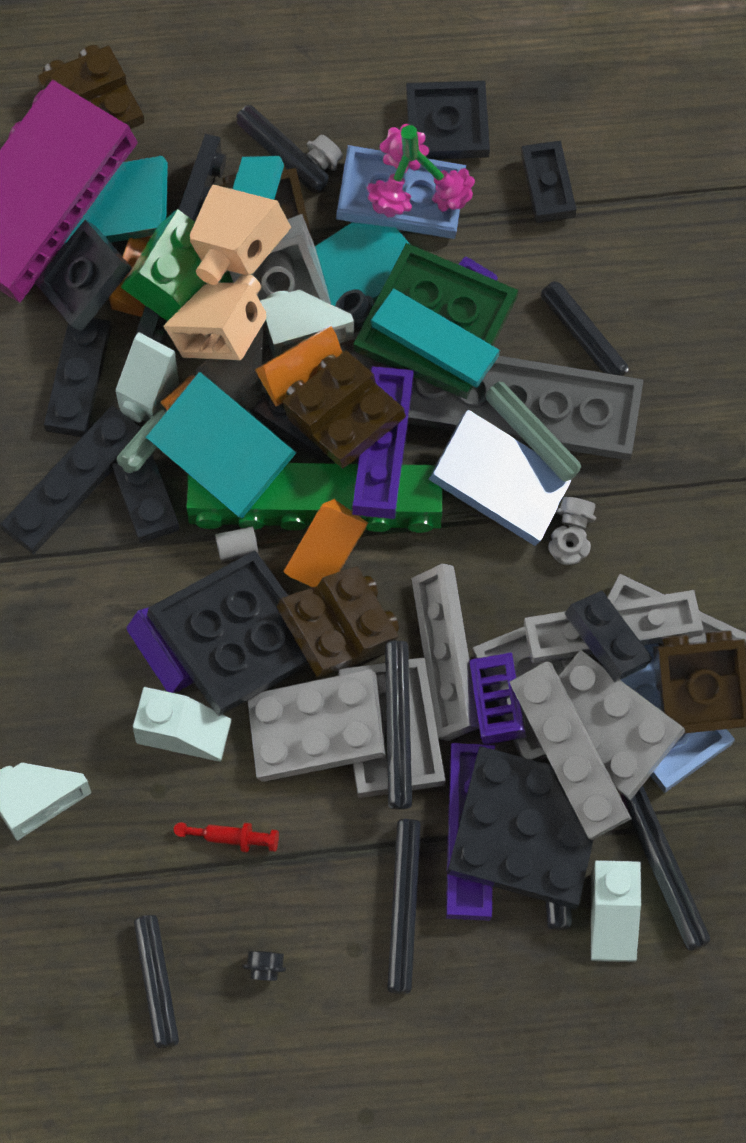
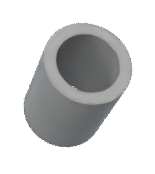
M253 526L215 534L221 563L238 560L254 550L258 553Z

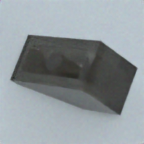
M263 325L241 360L207 359L196 369V375L199 372L204 374L247 412L255 407L262 395V382L255 369L263 365Z

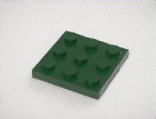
M406 243L353 344L354 351L394 369L414 370L413 377L467 400L473 388L472 385L371 326V319L391 291L396 289L494 346L518 298V289Z

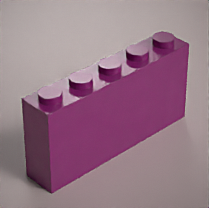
M54 80L49 83L45 90H41L36 95L32 108L22 121L17 122L12 127L8 140L0 149V291L21 303L35 284V281L60 250L114 173L138 144L127 124Z

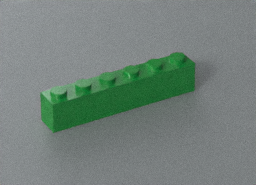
M288 463L243 518L238 517L188 474L187 513L189 524H196L204 529H216L221 527V525H239L241 528L253 526L254 530L261 529L264 525L281 526L283 529L296 531L310 526L322 504L333 499L353 512L358 464H348L342 469L337 464ZM402 465L395 519L359 516L368 522L366 529L373 532H384L390 528H408L412 532L424 533L431 531L433 528H441L442 488L428 480L436 465Z

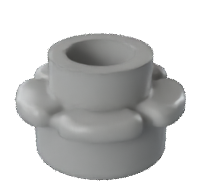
M319 135L314 141L311 142L309 140L307 142L309 152L306 155L323 171L326 168L331 171L337 169L336 165L343 158V154L333 141L324 135Z
M563 497L561 507L555 511L558 515H562L561 523L570 527L578 526L586 529L587 522H594L596 520V517L593 516L595 504L583 499Z
M561 526L555 529L551 535L552 541L549 542V551L559 563L574 565L587 557L591 544L586 539L587 534L582 528L578 526H571L570 528ZM566 542H573V547H567Z

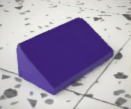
M148 608L137 611L128 624L127 631L166 691L176 693L194 683L148 618Z

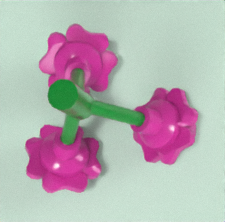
M404 124L400 130L395 127L390 128L387 139L380 144V150L387 153L383 156L384 164L394 166L397 170L395 174L390 175L387 182L378 180L375 184L369 183L367 186L369 192L367 198L372 202L374 211L378 214H384L386 217H394L396 214H403L404 211H411L412 205L409 202L411 195L402 189L405 183L403 176L408 168L415 171L422 165L434 177L437 192L433 195L432 201L438 204V209L441 212L449 208L451 210L462 209L466 202L472 199L473 192L471 187L474 185L475 179L469 176V171L465 168L458 172L455 170L449 173L445 170L440 171L425 157L429 152L428 147L423 145L425 134L417 132V129L412 125Z

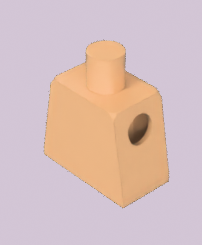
M212 185L190 233V242L201 259V263L196 269L198 277L208 284L217 285L226 270L246 276L253 274L291 228L278 201Z
M241 274L234 283L204 285L167 321L164 328L182 358L241 360L266 320V311L257 297L258 292L261 290V285L253 275L246 276Z

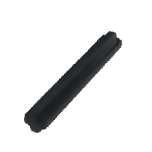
M388 641L385 644L388 806L394 810H405L412 806L409 653L407 642Z
M641 786L631 800L621 794V799L632 818L631 823L686 948L689 951H693L706 946L710 942L709 933L644 787Z
M400 819L397 822L387 986L388 991L395 994H408L412 989L421 829L420 822L414 819Z

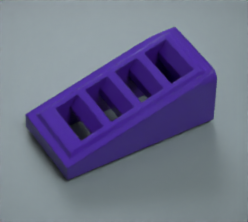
M512 652L469 660L483 744L487 745L526 738L522 706L509 683L517 678ZM501 666L506 667V674L481 677L480 670ZM508 682L509 689L484 693V686ZM511 699L510 705L493 708L486 707V702ZM513 713L514 720L489 724L488 718Z

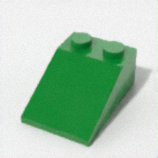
M178 209L158 225L121 286L123 290L166 321L171 319L204 285L208 284L196 274V269L200 265L201 259L190 242V233L195 221ZM228 270L225 271L218 283H234Z

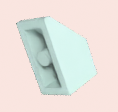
M301 290L292 292L278 291L270 294L266 299L260 300L266 311V320L263 323V327L274 358L330 326L333 327L339 343L354 339V320L350 313Z
M138 332L116 387V395L119 408L125 416L135 422H141L142 420L147 422L162 405L161 401L178 387L179 378L175 351Z
M144 687L133 731L137 744L221 762L231 719L224 715L218 717L213 709L187 696Z
M20 763L14 768L6 766L0 769V816L17 841L91 794L88 781L82 773L27 763Z
M595 860L591 872V961L636 962L641 910L640 862Z

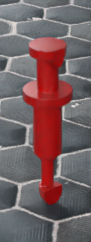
M182 822L177 823L173 828L177 836H204L207 842L238 845L241 852L246 853L251 845L269 847L270 852H276L279 841L278 830L272 829L270 834L252 832V824L247 822L243 824L242 828L209 824L204 829L187 827V824Z

